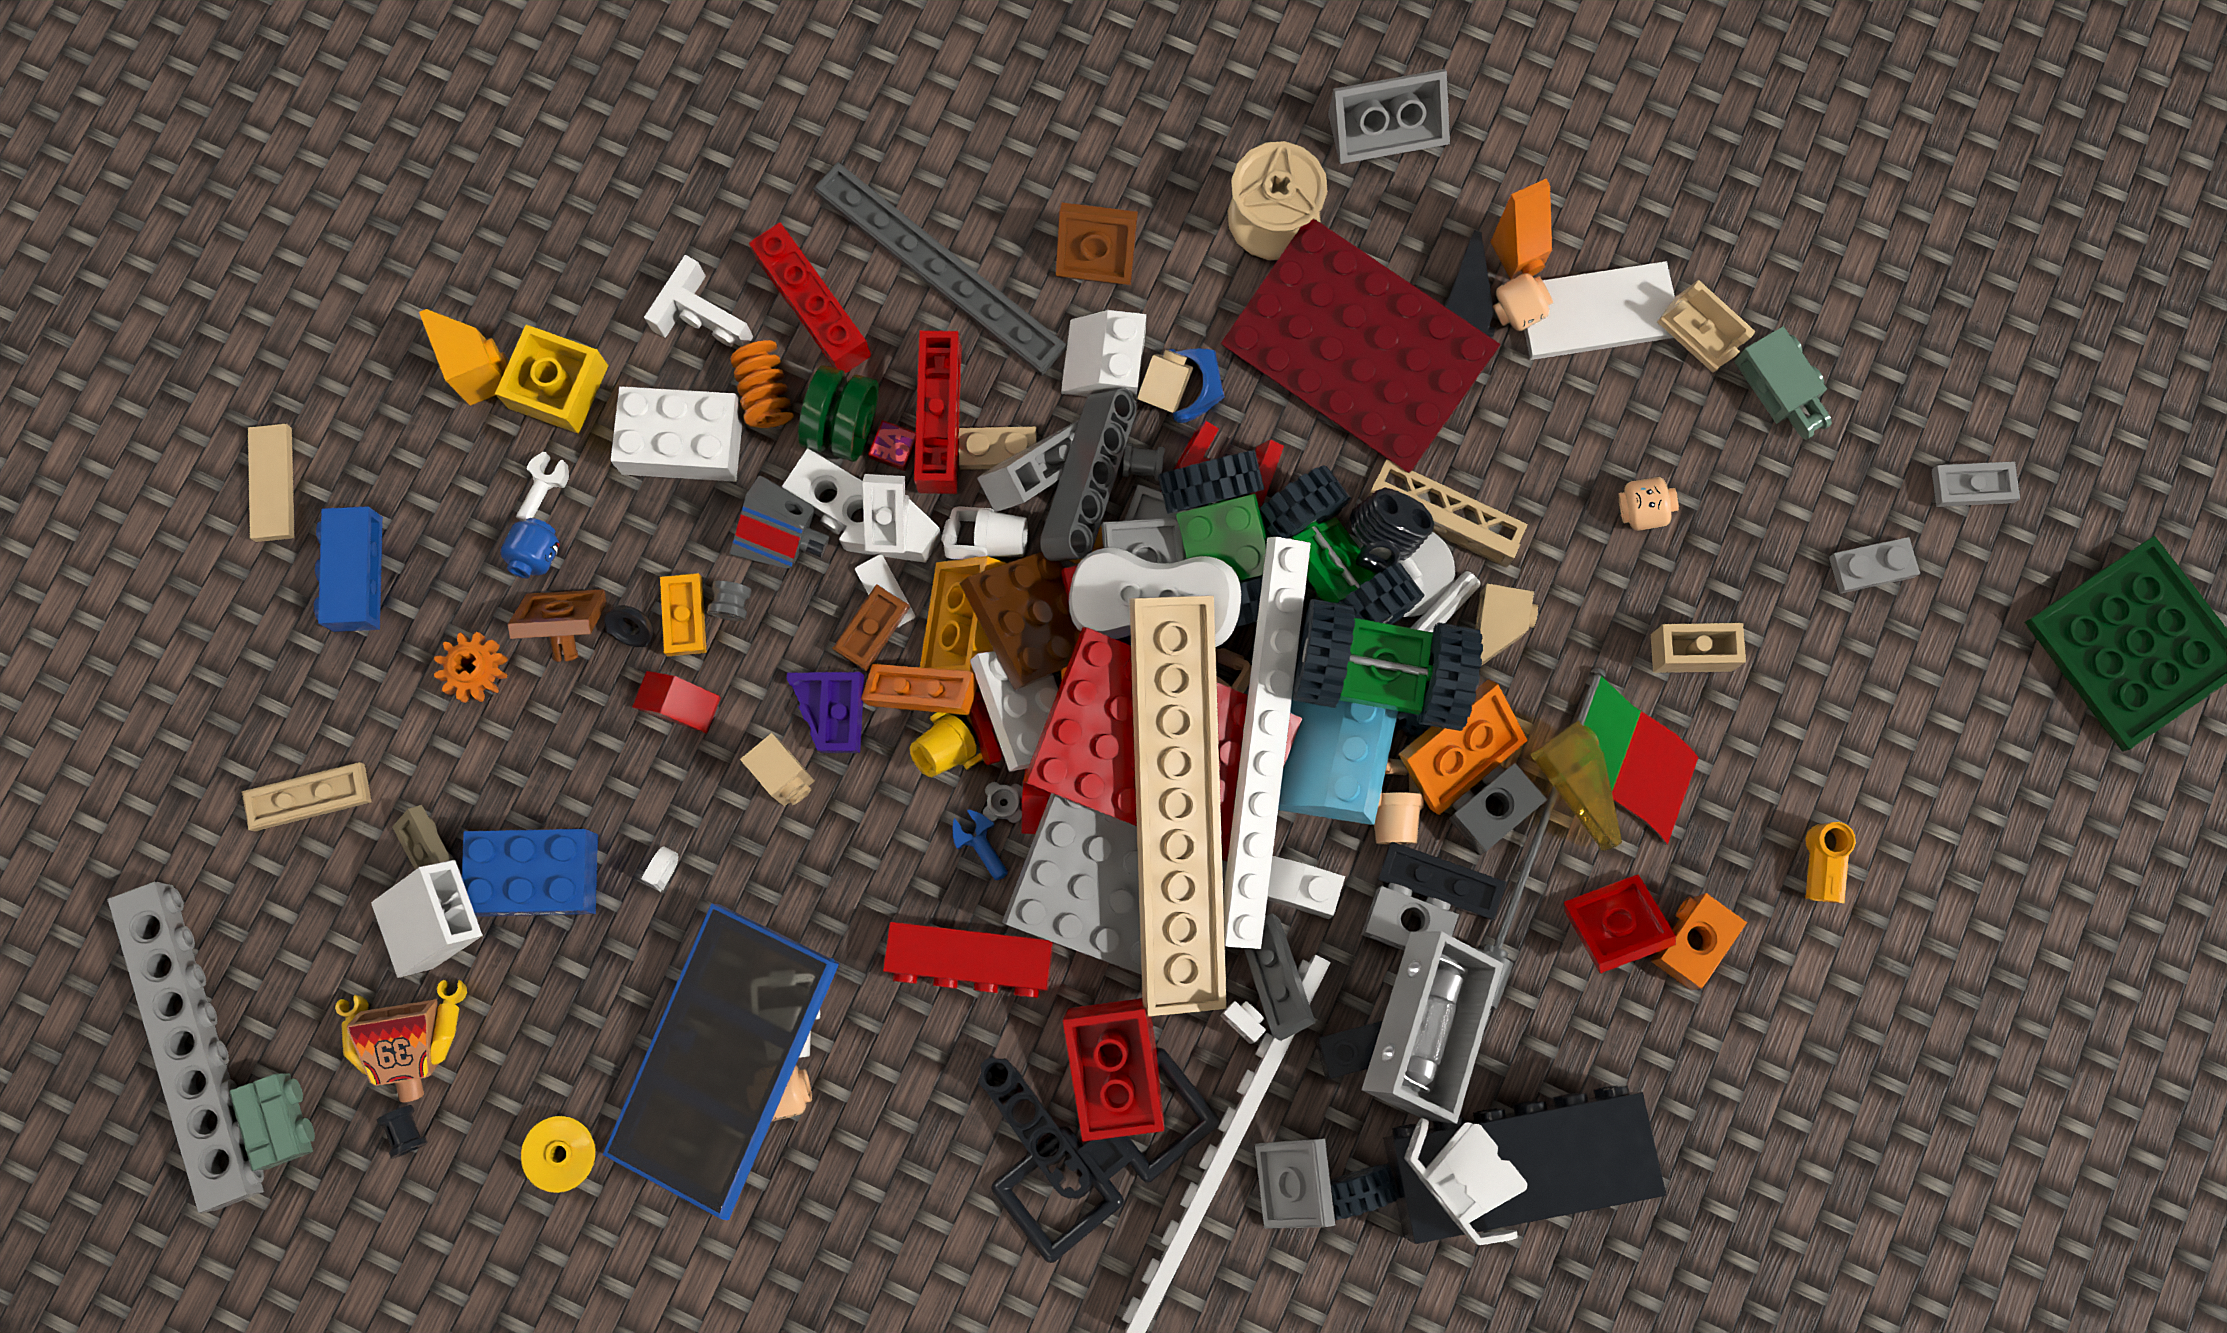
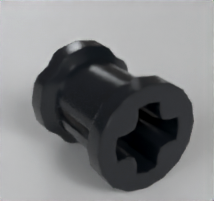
M413 1105L398 1108L376 1119L378 1125L384 1127L392 1148L389 1152L391 1159L406 1155L427 1144L426 1138L420 1137L413 1119Z

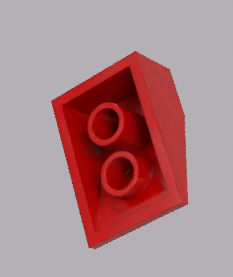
M1142 998L1068 1008L1063 1018V1026L1082 1142L1164 1131L1152 1016H1146V1009L1143 1006Z

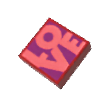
M882 420L868 453L869 459L905 471L915 449L916 432Z

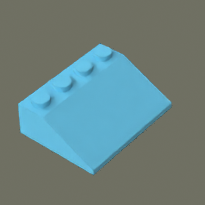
M1292 697L1290 713L1301 717L1302 721L1283 769L1278 810L1374 825L1398 711L1340 700L1336 707L1332 708L1294 701Z

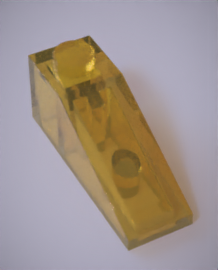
M1578 720L1563 729L1530 755L1601 850L1606 851L1617 847L1622 843L1604 753L1598 746L1599 740L1596 734L1589 727L1583 726Z

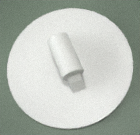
M1434 532L1428 536L1427 540H1424V543L1420 545V548L1411 557L1397 562L1402 564L1425 595L1403 617H1415L1425 614L1453 585L1455 577L1453 556L1447 544ZM1378 547L1369 552L1385 560L1391 555V551L1384 547Z

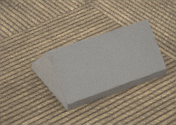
M1440 69L1333 89L1328 116L1340 164L1450 144L1447 71Z

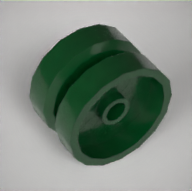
M821 365L815 372L804 399L798 429L800 446L816 452H824L831 446L834 457L852 462L857 461L867 444L876 414L879 393L877 380L862 375H854L847 382L844 370Z

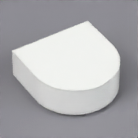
M665 846L661 847L652 858L641 879L648 886L660 892L664 890L676 868L678 853Z

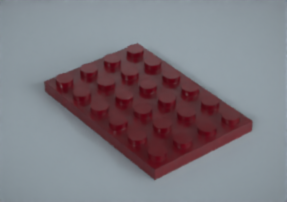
M1314 218L1308 224L1299 228L1221 342L1222 346L1409 474L1501 345Z

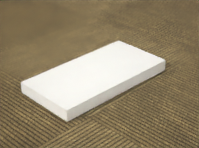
M1667 261L1542 280L1553 300V304L1549 305L1548 317L1524 330L1530 360L1674 338L1657 323L1675 298Z

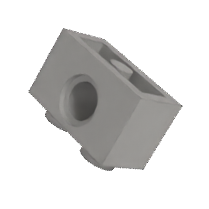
M1389 883L1388 888L1381 886L1376 890L1361 935L1405 951L1410 931L1406 930L1401 923V915L1405 910H1412L1419 915L1421 924L1416 932L1442 931L1451 937L1459 914L1449 911L1451 905L1447 902L1432 897H1427L1426 902L1411 897L1412 890L1398 884Z

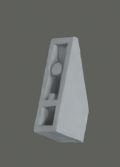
M1079 420L1002 461L977 477L994 512L1028 501L1061 478Z

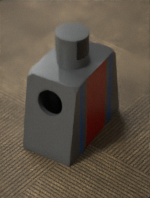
M758 476L746 494L730 554L787 569L792 568L801 551L821 558L830 536L809 528L815 510L812 504L768 479Z

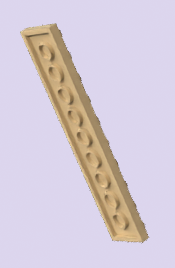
M1214 596L1129 598L1142 1002L1146 1009V1016L1227 1009Z

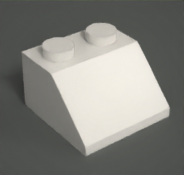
M1106 310L1071 319L1061 394L1088 397L1093 393L1126 388L1134 395L1137 403L1146 334V314Z

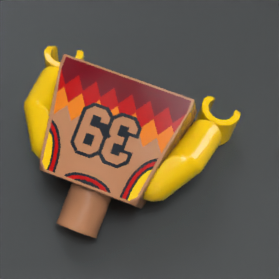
M442 980L437 986V993L444 999L443 1004L439 1006L437 999L368 1010L369 1004L367 1000L355 994L353 997L354 1007L349 1011V1002L340 999L336 1003L335 1009L340 1016L345 1017V1021L341 1024L344 1056L362 1074L367 1075L372 1085L379 1086L395 1083L400 1102H410L421 1098L424 1095L421 1078L431 1076L439 1063L445 1060L454 1039L459 1014V1007L456 1004L463 1001L466 997V985L459 980L455 994L447 996L448 982Z

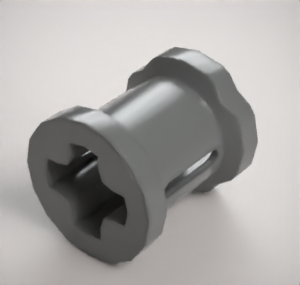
M1126 443L1122 477L1128 478L1130 474L1154 477L1155 481H1159L1158 475L1162 474L1165 447L1152 450L1135 448L1132 443Z

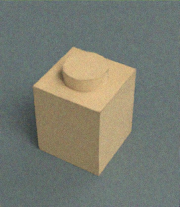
M1165 350L1163 355L1154 354L1137 399L1172 413L1177 411L1193 370L1192 366L1185 364L1187 357L1169 350Z

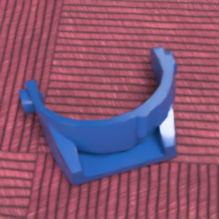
M1198 348L1176 352L1175 349H1169V351L1187 357L1186 361L1199 365L1203 374V388L1200 396L1191 406L1174 412V421L1185 423L1196 419L1225 397L1214 350Z

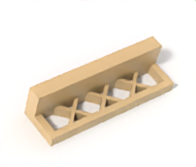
M1386 459L1369 496L1376 490L1384 487L1404 493L1423 503L1431 513L1434 521L1433 532L1506 568L1509 566L1520 547V540L1528 524L1414 471H1411L1409 474L1392 461ZM1390 472L1403 478L1409 492L1385 482L1388 473ZM1413 483L1421 488L1415 489ZM1431 491L1439 495L1444 508L1421 499L1417 495ZM1448 500H1450V501H1452V502H1455V503H1457V504H1454V505H1451V506H1450ZM1462 508L1474 511L1479 525L1454 514L1453 511ZM1484 516L1491 519V521L1486 522ZM1502 524L1515 530V533L1510 540L1490 531L1488 528Z

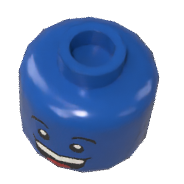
M528 518L526 521L514 523L500 550L501 557L508 564V571L525 579H528L530 575L540 576L547 573L560 545L558 538L555 536V529L546 522L535 518Z

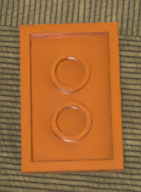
M1490 679L1486 680L1476 689L1475 702H1472V712L1470 717L1467 718V724L1463 727L1462 731L1431 726L1399 753L1401 760L1428 807L1438 815L1528 741L1499 685Z

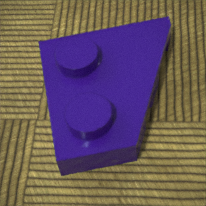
M860 672L787 673V681L795 691L800 703L798 707L804 720L809 724L811 729L810 735L817 751L821 753H860L863 712L861 697L864 691V675Z

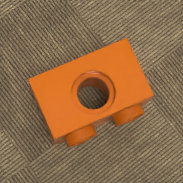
M1707 893L1695 896L1694 899L1690 896L1685 899L1675 914L1679 920L1672 929L1676 935V945L1656 952L1651 960L1652 963L1690 990L1702 989L1747 924L1745 920ZM1691 929L1697 930L1702 936L1703 944L1699 950L1693 949L1688 943L1687 936Z

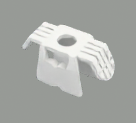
M1421 1118L1413 1132L1404 1159L1452 1220L1459 1226L1467 1238L1477 1245L1504 1242L1518 1238L1517 1230L1477 1234L1469 1224L1471 1221L1527 1189V1182L1512 1163L1499 1158L1497 1155L1498 1146L1479 1124L1464 1123L1425 1169L1418 1160V1156L1427 1133L1429 1121Z

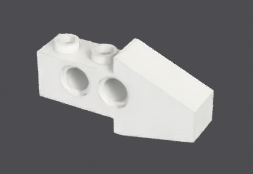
M807 448L782 485V488L812 504L815 509L814 513L821 517L819 522L824 527L838 535L843 530L844 532L839 541L846 551L877 556L881 554L883 557L927 562L940 542L942 535L939 527L910 499L905 553L865 551L864 521L854 522L851 520L852 514L857 509L863 508V481ZM834 489L837 491V496L831 502L823 503L819 501V496L824 490Z

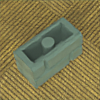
M273 1074L229 1091L252 1171L270 1169L313 1152L311 1142L315 1139L314 1129L310 1120L303 1118L299 1102L303 1100L302 1088L296 1079H291L290 1074Z

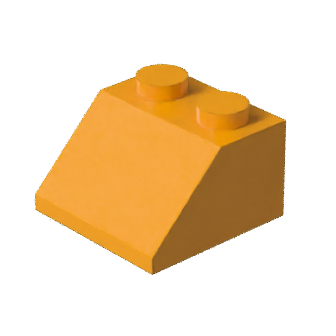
M428 309L420 311L419 314L445 381L470 406L496 396L495 392L509 360L504 352H499L492 338L486 340L477 328Z

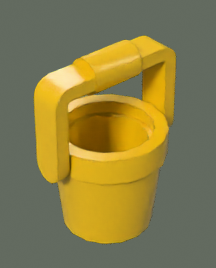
M937 712L932 715L930 719L934 725L911 743L910 746L913 762L928 777H934L957 765H963L968 770L983 760L981 753L975 756L976 744L968 727L962 720L949 713ZM966 715V717H967L966 719L969 721V723H970L971 726L973 727L969 715Z

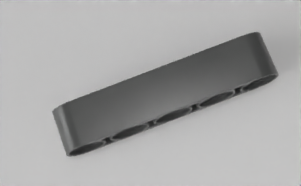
M1126 388L1093 393L1088 396L1041 535L1042 553L1051 562L1083 559L1093 550L1136 415V400L1130 390Z

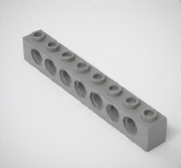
M154 881L107 899L198 1213L219 1210L263 1193L264 1190L261 1182L264 1179L263 1170L252 1171L229 1093L230 1090L236 1089L238 1086L230 1079L226 1065L229 1062L228 1051L225 1045L219 1041L216 1032L217 1014L214 1007L207 1001L203 987L206 985V977L202 968L195 961L192 951L195 941L192 932L184 924L181 914L184 904L180 893L173 885ZM158 919L160 922V930L159 933L153 938L151 934V927L153 923ZM169 957L172 964L171 970L164 976L162 965ZM180 995L183 1000V1006L176 1015L173 1004ZM192 1034L194 1047L191 1052L187 1053L184 1043L187 1036ZM202 1072L206 1078V1085L199 1092L196 1088V1079ZM211 1112L216 1114L218 1120L214 1131H210L207 1125V1119ZM223 1151L229 1156V1165L225 1171L219 1166V1157Z

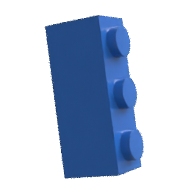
M369 506L325 508L321 511V521L317 523L316 535L320 544V559L316 561L315 574L319 582V597L314 601V613L318 624L332 632L380 630L383 517Z

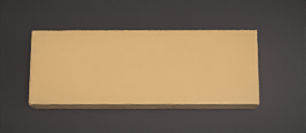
M287 424L248 427L250 539L255 542L294 538L292 428Z
M360 762L242 791L248 830L254 832L372 802L365 764Z

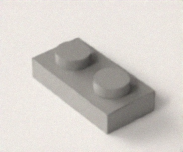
M2015 462L1937 465L1932 469L1936 507L2015 503L2020 499Z
M1909 537L1837 552L1829 556L1840 594L1911 579L1920 575Z

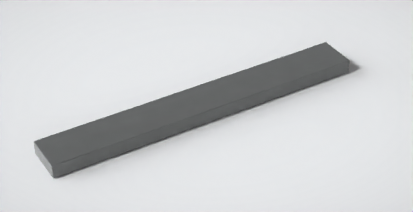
M839 162L813 188L814 193L1041 376L1067 349L1066 343Z

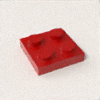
M1639 874L1564 902V912L1599 974L1676 945V935Z

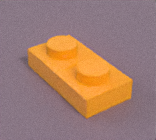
M697 573L660 577L664 654L668 657L707 653L702 576Z

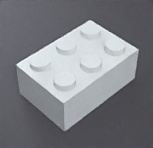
M619 386L611 462L622 475L736 482L744 410L735 393Z

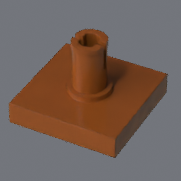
M1061 202L1056 276L1131 285L1138 212Z
M605 590L526 594L508 622L510 639L550 637L553 653L552 659L554 661L561 662L562 655H564L565 661L576 659L578 651L574 635L592 633L607 604Z

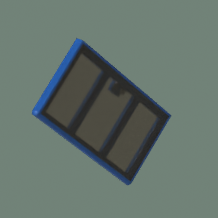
M711 903L603 1155L723 1220H729L839 963L720 904Z

